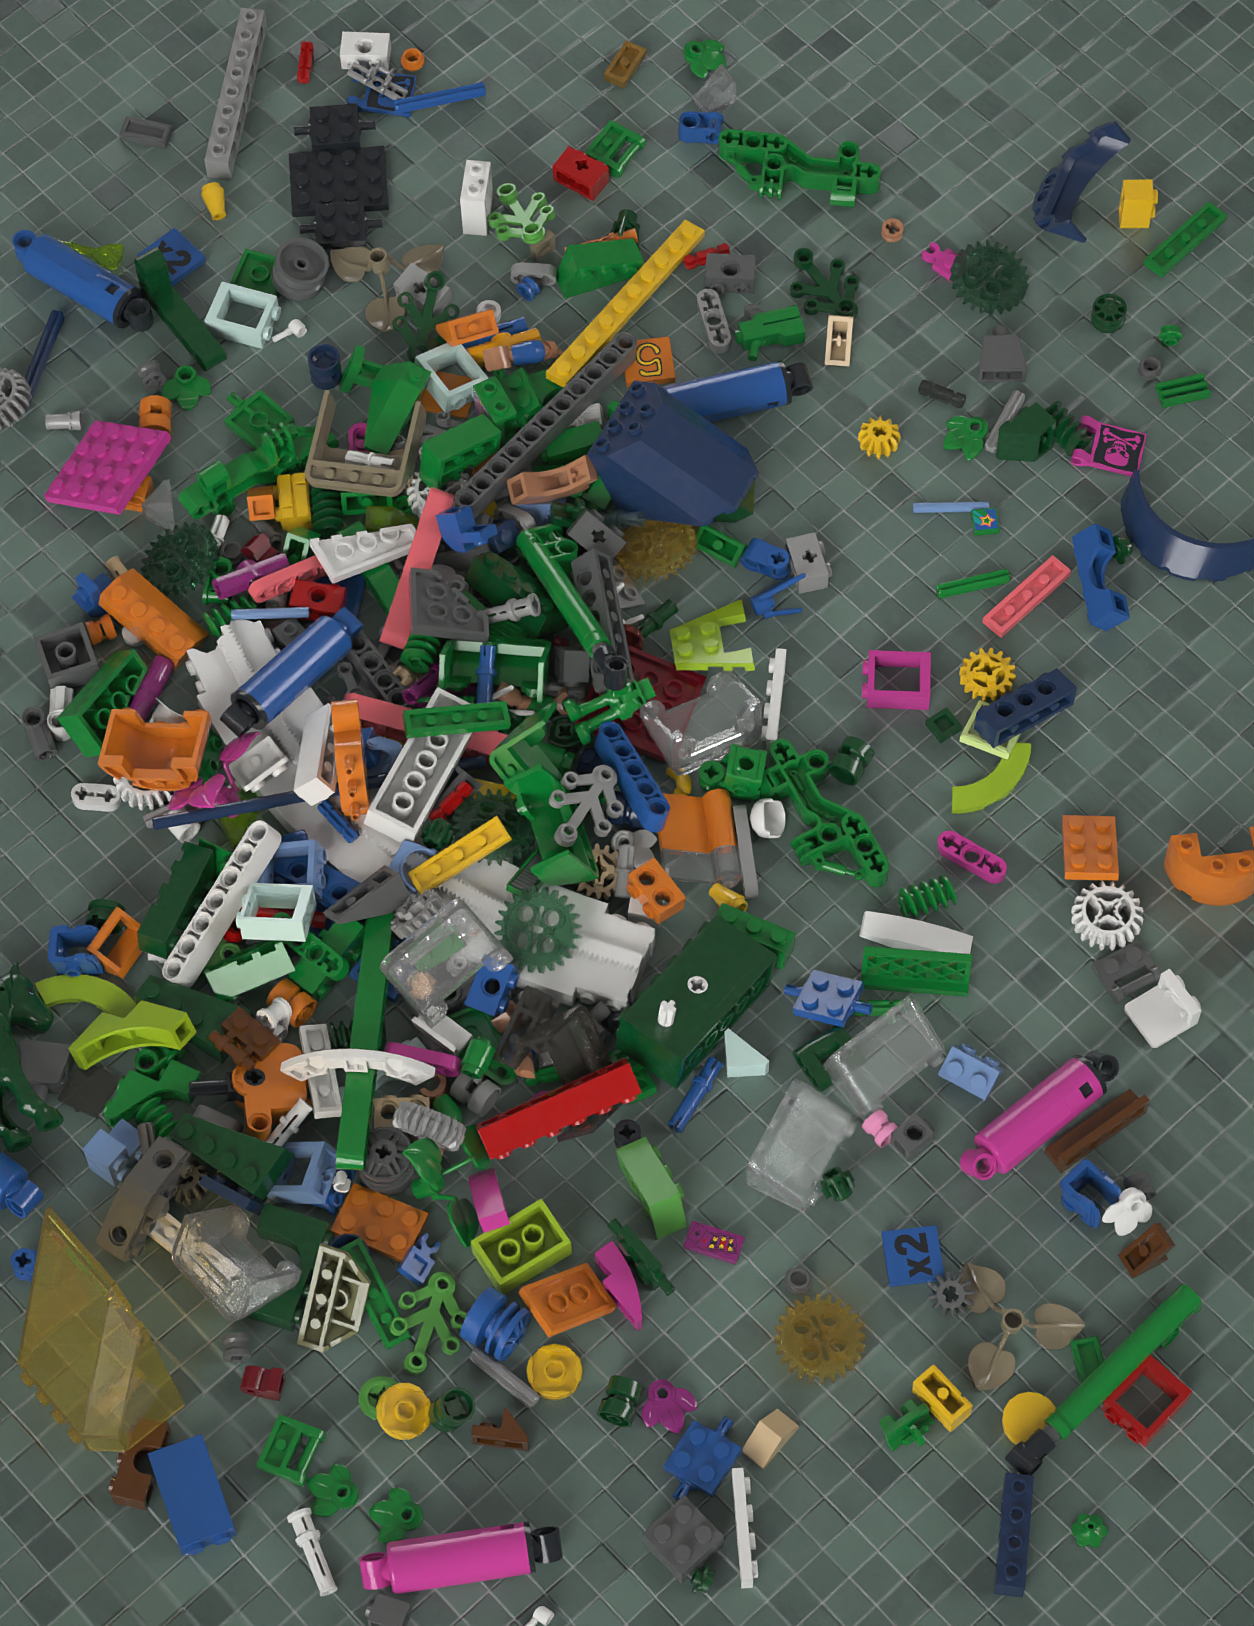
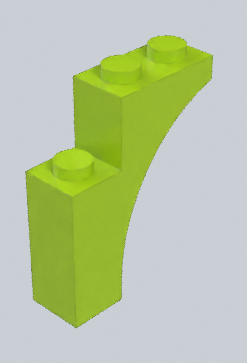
M141 1000L125 1018L102 1012L68 1049L78 1067L87 1070L111 1055L137 1047L163 1046L181 1050L197 1031L186 1012Z

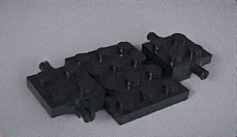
M357 103L309 107L310 119L308 125L294 126L295 136L309 135L312 151L289 153L293 218L316 216L314 223L299 224L300 234L315 233L317 243L323 249L367 246L366 235L368 229L383 227L382 217L367 219L365 212L389 210L384 146L361 147L360 136L363 130H376L375 120L361 121L358 115Z

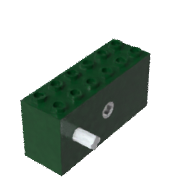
M715 915L710 922L705 921L702 924L698 935L694 939L690 938L687 940L682 948V952L678 956L674 955L669 960L666 970L663 973L658 972L654 976L650 984L651 986L646 991L643 989L639 992L634 1004L630 1008L626 1007L621 1012L618 1018L620 1025L615 1034L617 1036L615 1048L677 1089L724 1037L725 1031L728 1028L731 1029L770 986L777 955L718 915Z

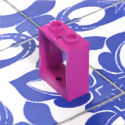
M869 650L868 660H863L862 675H867V683L862 682V698H867V708L929 710L931 652ZM875 666L919 668V692L874 690Z

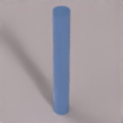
M989 501L913 503V513L971 512V510L989 508Z
M309 607L231 610L232 620L309 617Z

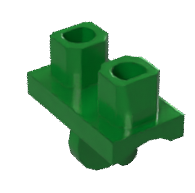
M910 1399L901 1407L902 1414L904 1415L902 1418L896 1420L892 1415H886L879 1421L887 1446L891 1451H894L903 1444L908 1446L912 1442L918 1447L925 1444L922 1435L929 1431L928 1427L933 1424L929 1414L930 1409L925 1402L919 1405L913 1399Z

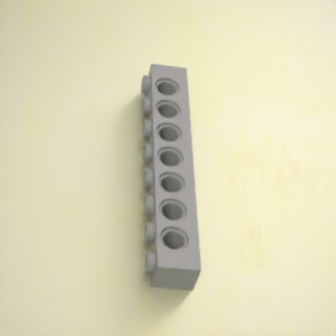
M241 8L204 159L208 178L231 180L267 31L265 10Z

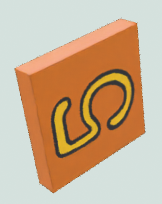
M669 337L637 340L636 360L624 371L626 388H629L633 381L654 382L656 384L676 382Z

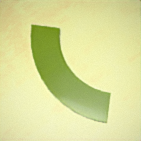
M1016 743L1008 760L1002 758L995 770L984 779L965 786H952L951 814L979 811L1008 796L1026 772L1031 754V743Z
M59 975L35 983L41 998L48 1008L62 1003H79L82 1001L96 1005L97 1008L107 1014L125 1018L137 1005L121 988L94 976L80 975L70 977Z

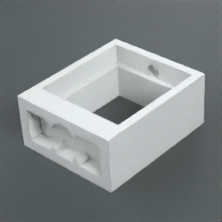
M466 160L460 197L463 234L487 236L489 227L487 216L491 213L493 202L491 162Z

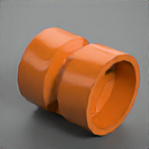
M158 395L147 396L141 399L139 403V427L167 431L171 436V401Z
M285 978L272 989L267 998L266 1005L269 1007L277 997L285 999L292 1009L289 1024L294 1028H299V1026H302L310 1019L318 1003L307 992H300V987L293 981Z

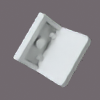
M267 736L236 761L232 762L229 768L245 792L251 790L254 793L266 784L263 779L268 775L272 774L273 777H276L288 767L285 763L289 759L282 754L270 736Z
M1171 969L1161 973L1157 986L1128 1002L1124 1008L1125 1013L1152 1048H1158L1198 1024L1202 1011L1197 998L1190 996L1185 989V984L1181 977L1174 975Z

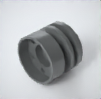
M377 1127L370 1130L365 1170H358L364 1187L388 1197L401 1194L410 1187L415 1177V1168L402 1154L411 1144L409 1138L402 1131L393 1127Z

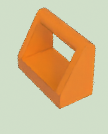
M493 309L436 324L437 333L451 347L499 333Z
M116 907L86 948L87 953L95 955L103 964L106 972L124 978L142 953L139 950L137 931L141 924L122 909ZM121 920L127 926V929L107 957H105L98 950Z

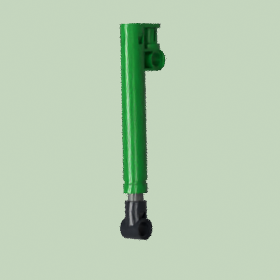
M553 523L524 530L516 539L517 547L587 654L593 658V661L604 676V686L613 691L624 689L627 685L628 661L624 657L618 656L612 647L611 641L566 575L573 572L571 562L577 559L578 556L577 543L563 537V528Z
M1182 1283L1054 1410V1413H1051L1044 1420L1046 1426L1042 1430L1038 1428L1025 1443L1021 1441L1014 1446L1005 1457V1460L1019 1474L1032 1476L1042 1465V1459L1056 1447L1055 1442L1058 1439L1064 1441L1072 1433L1071 1431L1075 1430L1159 1346L1165 1349L1174 1341L1183 1327L1182 1323L1192 1313L1198 1314L1201 1311L1202 1301L1189 1286Z

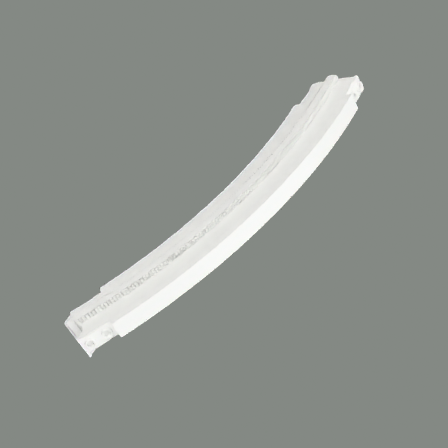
M246 619L233 620L230 625L221 626L222 636L217 640L218 645L216 649L209 653L193 648L187 650L189 661H186L185 664L190 676L195 675L198 680L195 682V685L199 692V695H197L199 708L209 711L212 719L210 727L220 737L223 749L237 737L220 720L221 715L232 705L230 700L231 694L281 652L279 648H273L271 644L274 642L272 633L269 628L264 629L260 620L257 622H251ZM311 687L262 730L251 728L247 732L259 731L260 735L256 736L244 753L267 736H270L282 754L289 759L285 763L288 767L276 777L270 774L263 779L266 784L255 792L258 797L289 792L294 789L305 717L324 706ZM380 788L369 790L370 804H372ZM340 795L328 797L327 799L344 816V812L341 809ZM322 800L312 806L307 802L268 809L289 833L303 829L308 834L309 840L316 839L327 852V866L360 883L384 865L388 867L401 845L400 842L365 825L366 814L360 815L356 821L352 820L351 816H344L359 833L358 839L353 843H348L343 835L319 812L318 805L322 803ZM428 816V818H427L426 821H429V822L432 823L433 821H432V820L429 818V816ZM420 830L414 843L426 847L423 844V838L420 837L423 833ZM454 831L452 836L454 840L451 845L463 838V836ZM442 847L441 850L438 851L437 853H439V852H441L442 850H444L445 847ZM421 852L411 853L403 864L404 877L408 884L415 889L416 887L407 872L431 858ZM492 853L433 889L444 900L442 902L444 906L438 910L440 914L436 920L445 921L451 919L468 946L455 956L466 959L470 965L480 966L483 956L486 954L519 968L517 973L520 974L516 987L524 990L537 988L542 993V997L573 1007L576 998H579L580 1001L588 1005L598 1004L599 1001H602L614 1013L623 1011L626 1007H629L630 1002H633L649 958L653 956V950L656 945L655 928H652L649 924L627 921L624 916L619 914L610 915L608 903L581 895L558 885L548 886L544 883L528 902L506 891L507 883L520 868ZM426 929V931H424L423 933H421V934H419V935L422 936L423 934H425L426 932H428V929Z

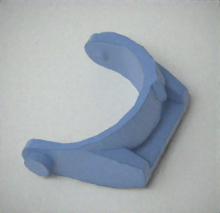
M381 736L367 740L366 746L369 749L383 750L377 766L367 770V777L390 772L402 750L399 742Z
M403 841L388 867L400 874L409 894L413 895L417 894L418 891L408 884L404 877L403 864L405 859L414 852H421L433 857L438 851L433 848L428 849L417 843Z

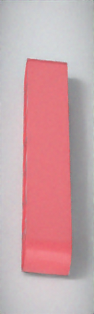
M434 487L430 488L379 640L380 642L404 650L410 634V568L431 570L442 537L436 515L452 507L455 498L454 494Z
M355 693L344 695L343 700L358 699L361 729L373 727L378 735L407 742L408 738L406 739L402 713L403 710H411V708ZM495 731L475 732L461 757L469 758L484 755L486 764L491 765L489 761L490 754L508 735Z

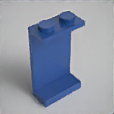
M202 1434L148 1453L182 1555H196L202 1552L206 1546L214 1543L215 1545L225 1544L231 1541V1537L237 1535Z

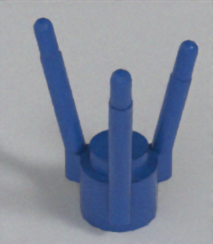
M802 573L794 578L790 576L768 590L750 597V603L756 616L763 614L764 618L768 619L773 616L801 613L803 611L802 608L772 611V608L775 607L772 596L805 578L806 574Z

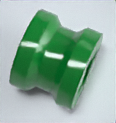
M709 760L700 766L699 785L704 791L715 790L718 783L724 781L725 769L721 763Z

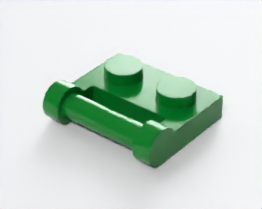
M610 120L584 153L596 161H602L609 167V172L612 176L620 178L624 173L626 165L638 150H642L647 142L641 135ZM626 141L630 142L631 145L617 162L612 161Z
M279 1414L256 1466L260 1470L287 1479L296 1485L304 1486L307 1480L305 1475L319 1443H323L326 1433L318 1428ZM302 1435L309 1437V1441L294 1471L288 1467Z

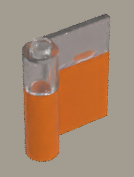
M715 789L708 791L703 797L663 793L670 805V811L663 830L658 832L662 868L672 880L707 884L720 883L727 888L736 886L742 880V872L730 792L725 789Z

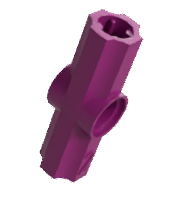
M282 553L258 563L250 559L241 562L236 571L212 580L217 597L221 600L248 590L254 581L290 566L288 558Z

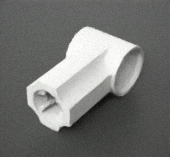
M56 686L50 689V709L47 723L52 737L57 741H67L71 738L63 726L56 727L60 724L57 717L73 700L74 696L73 689L66 686Z

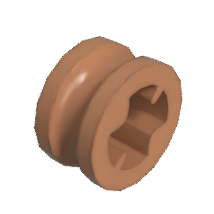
M887 219L882 225L881 235L888 242H897L903 236L904 226L900 220ZM891 227L896 228L894 234L889 233Z

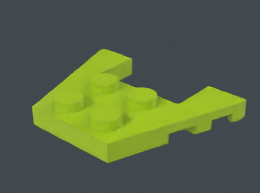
M742 600L735 601L670 630L676 670H709V667H723L724 671H733L734 667H745V671L755 670L751 648L724 653L720 627L746 622Z

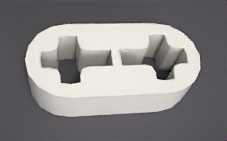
M79 783L71 791L74 805L82 810L110 812L118 809L122 802L120 792H117L115 786ZM83 792H87L88 796H85L84 800H80L79 796H82ZM112 794L113 798L110 799V802H106L105 798Z

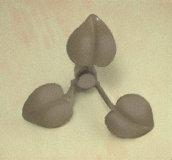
M431 244L412 248L403 255V265L397 262L392 255L388 256L386 250L381 247L374 248L371 251L361 246L330 250V257L336 274L346 282L361 281L365 276V272H370L371 269L375 274L379 275L384 299L377 298L372 300L366 306L365 316L367 322L372 327L381 332H389L393 330V319L398 316L405 317L406 309L398 305L396 296L388 298L384 275L389 272L391 263L403 272L411 262L427 273L439 271L442 264L444 247L439 244ZM397 320V326L402 323V320Z
M967 1263L962 1271L963 1278L960 1283L962 1284L965 1280L970 1279L972 1283L965 1288L966 1291L976 1290L975 1295H967V1299L975 1302L974 1306L967 1305L966 1303L964 1305L976 1314L984 1313L990 1306L993 1311L1003 1315L1000 1325L1004 1335L998 1347L990 1342H982L971 1350L968 1357V1370L975 1388L979 1391L993 1390L1010 1379L1015 1370V1357L1012 1353L1002 1349L1009 1334L1019 1333L1023 1325L1031 1329H1037L1035 1333L1036 1340L1041 1346L1049 1350L1065 1348L1085 1326V1322L1074 1311L1054 1303L1038 1307L1034 1312L1036 1324L1031 1323L1028 1319H1025L1020 1310L1015 1308L1006 1310V1308H1000L995 1305L1003 1300L1006 1293L1005 1281L999 1273L990 1268L977 1266L972 1263Z

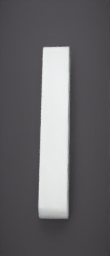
M259 820L250 825L164 963L162 974L168 981L190 988L195 983L236 917L237 912L241 909L243 894L247 893L250 883H257L280 846L281 835L266 822Z

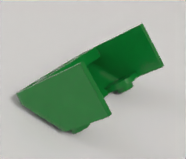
M489 635L487 643L447 639L440 653L439 688L445 691L447 687L451 691H463L470 683H478L476 669L479 668L480 645H485V647L490 645L497 647L494 666L497 674L494 676L493 685H500L501 681L510 686H519L521 691L526 693V696L537 697V703L543 702L547 692L552 649L550 641Z
M555 701L525 719L490 754V764L503 781L538 764H542L560 781L562 780L563 776L537 745L546 734L544 725L557 707ZM603 791L598 796L600 805L606 802Z
M538 764L503 781L504 786L516 795L517 801L515 806L521 816L525 815L531 822L542 861L530 867V870L538 877L540 882L548 886L590 882L598 878L599 871L583 821H581L576 829L578 836L573 845L562 847L557 844L554 838L557 828L563 823H568L578 805L570 804L563 805L561 808H554L549 804V797L555 790H561L565 794L572 793L571 790L565 789L561 781L542 764ZM554 797L556 801L561 802L559 797Z

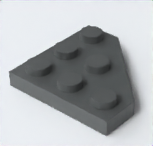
M410 568L411 634L487 643L489 638L488 615L482 610L477 611L469 604V599L456 587L451 588L443 581V576L436 570Z

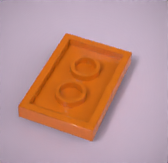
M1062 815L1065 879L1118 881L1119 866L1115 816Z
M353 1183L330 1231L337 1237L342 1234H356L367 1244L369 1250L401 1263L408 1249L416 1246L417 1240L429 1219V1213Z
M587 1262L523 1286L519 1291V1295L548 1337L610 1314L617 1307Z

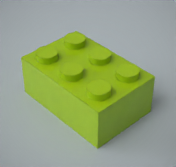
M542 1198L509 1218V1225L485 1232L471 1240L473 1255L495 1288L504 1295L572 1254L571 1241Z

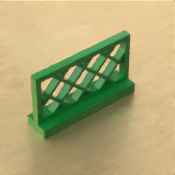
M864 946L861 981H863L864 989L968 997L972 954Z

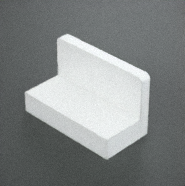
M430 1003L418 1018L414 1016L411 1020L415 1028L456 1057H458L473 1037L472 1034Z

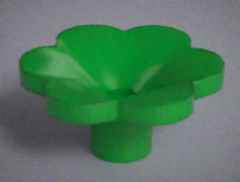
M1085 1513L1080 1514L1077 1522L1071 1527V1533L1076 1537V1542L1081 1547L1088 1545L1092 1548L1099 1547L1102 1539L1108 1533L1106 1526L1102 1524V1518L1097 1514L1091 1516Z

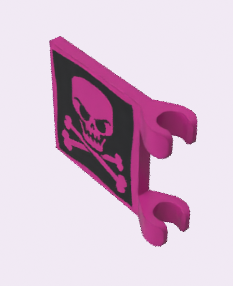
M1082 416L1079 430L1086 428L1088 430L1087 433H1095L1091 455L1082 449L1074 450L1071 458L1072 465L1091 466L1130 477L1134 469L1139 470L1147 434L1101 423L1090 416Z

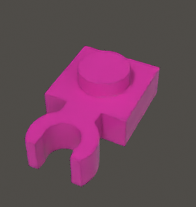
M931 242L929 250L934 253L922 251V259L925 262L933 263L932 269L950 282L967 265L965 259L947 248L944 252L940 251L939 245Z

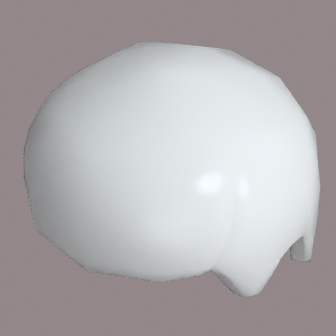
M764 798L755 802L751 809L750 822L752 829L758 836L763 838H779L784 832L786 817L781 801Z

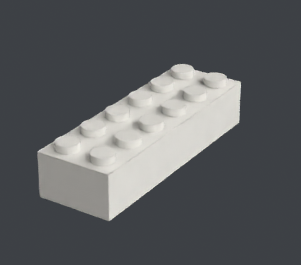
M437 687L426 708L466 705L470 703ZM475 732L408 738L370 805L364 824L400 843L403 841L414 843Z

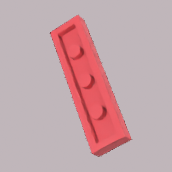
M1052 555L983 617L982 623L1002 638L1071 576V570Z

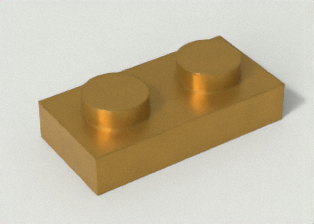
M625 41L604 72L603 80L625 89L646 57L647 49Z

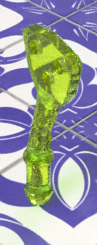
M58 240L75 251L92 257L100 266L110 270H115L123 258L124 247L121 243L106 244L94 248L75 243L74 241Z

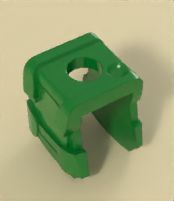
M731 743L730 753L725 754L720 761L724 768H726L725 780L719 782L716 789L728 790L730 797L747 801L760 799L761 790L758 789L762 783L764 770H766L767 751L749 749Z

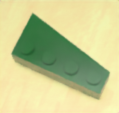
M135 649L114 652L57 717L60 724L85 757L100 756L111 710L129 708L127 706L131 696H135L148 670Z

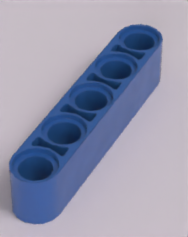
M612 721L603 722L599 727L596 737L595 750L603 763L616 772V784L642 826L649 832L662 831L670 811L668 801L621 726Z

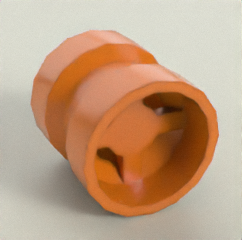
M109 614L101 616L100 620L97 621L89 620L84 622L92 646L100 644L105 639L112 640L117 638ZM99 624H101L102 629H103V632H104L105 635L102 634V631H101V628H100V625H99Z

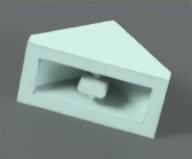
M728 1028L724 1034L727 1078L766 1075L769 1072V1060Z

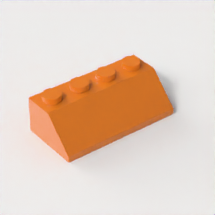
M134 568L119 575L100 594L99 606L155 654L172 661L175 671L188 659L187 650L197 649L210 636L204 628Z

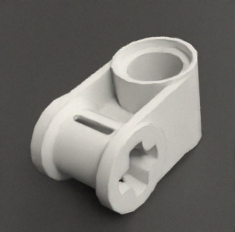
M277 997L266 1009L262 1008L256 1013V1020L280 1039V1043L285 1040L288 1034V1026L292 1016L291 1006L285 999Z

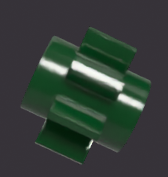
M436 818L432 823L429 821L425 822L421 829L423 833L420 837L423 838V844L428 849L433 848L440 851L442 847L447 848L454 840L452 837L454 831H451L452 826L449 822Z
M834 1167L823 1174V1181L820 1182L822 1187L820 1189L826 1199L832 1196L835 1201L839 1202L852 1195V1188L855 1187L853 1182L855 1180L849 1170L843 1172L840 1167Z

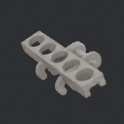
M380 61L374 64V67L371 66L369 70L354 62L347 72L348 76L393 100L407 96L408 91L391 82L392 77L395 76V69L388 70L381 66L382 62ZM353 70H359L361 74H358ZM378 70L387 74L385 80L375 76ZM379 81L382 85L376 87L373 85V82ZM395 92H400L402 97L395 94Z

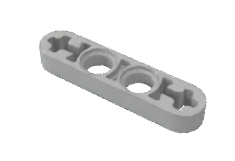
M746 804L733 805L732 810L745 900L758 898V884Z

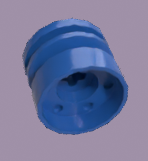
M488 1287L477 1298L467 1314L460 1331V1337L475 1347H479L487 1340L485 1353L488 1355L494 1353L495 1359L504 1362L523 1340L530 1324L532 1313L527 1308L520 1310V1304L517 1302H513L506 1308L507 1296L493 1287Z

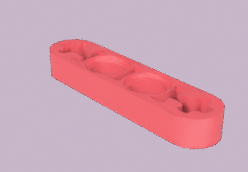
M316 555L254 581L250 585L248 592L256 603H262L293 590L296 579L314 581L326 576L327 573Z

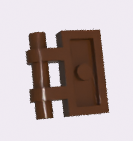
M238 1007L221 1024V1030L226 1034L221 1035L214 1030L208 1037L215 1043V1048L220 1052L225 1051L233 1058L235 1064L239 1067H245L248 1071H252L256 1066V1062L251 1059L252 1056H255L262 1062L280 1044V1039L241 1007ZM236 1041L245 1049L240 1050L232 1043Z

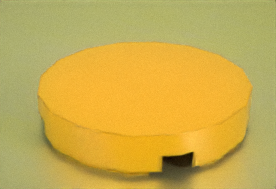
M549 1344L539 1348L530 1357L526 1373L530 1387L544 1399L559 1400L567 1398L576 1391L581 1384L583 1370L579 1357L570 1348L560 1344Z
M398 1383L387 1388L379 1397L376 1406L377 1420L381 1428L389 1436L398 1440H410L421 1435L430 1425L428 1413L431 1402L420 1387L411 1383Z
M1025 1392L1017 1394L1009 1400L1004 1408L1002 1417L1004 1433L1016 1445L1021 1441L1025 1443L1038 1428L1042 1430L1046 1426L1044 1420L1051 1413H1054L1056 1407L1050 1399L1040 1393Z

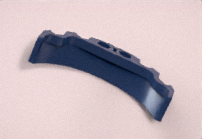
M1116 121L1100 125L1088 132L1089 138L1083 143L1069 148L1061 156L1064 159L1062 163L1050 169L1039 186V191L1035 195L1032 210L1035 212L1034 221L1041 229L1077 242H1086L1087 238L1072 222V214L1079 196L1092 177L1108 160L1131 141L1130 137Z
M1134 469L1121 499V512L1126 534L1130 542L1133 541L1135 546L1141 551V556L1160 570H1166L1172 576L1190 581H1196V579H1213V582L1224 581L1227 577L1246 571L1248 573L1254 569V538L1235 543H1211L1188 537L1174 530L1162 521L1148 504L1140 483V471Z

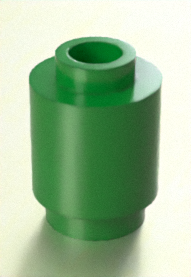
M484 1037L471 1039L461 1061V1072L471 1078L481 1079L482 1075L486 1074L496 1052V1049L492 1046L493 1042Z

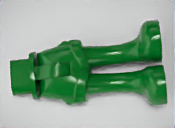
M648 677L638 682L636 679L633 682H627L626 687L619 691L606 688V693L585 703H575L572 699L563 701V705L572 723L591 712L608 705L610 706V709L574 725L583 746L591 742L592 733L603 722L613 721L618 718L624 721L632 717L633 713L643 704L646 705L647 700L656 696Z

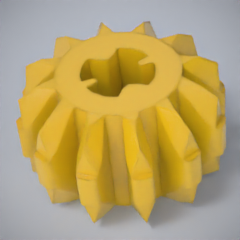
M881 415L876 421L870 417L868 423H862L861 430L858 433L861 451L867 450L868 457L876 454L877 459H879L884 454L889 458L891 452H896L901 439L898 425H892L890 418L883 421Z

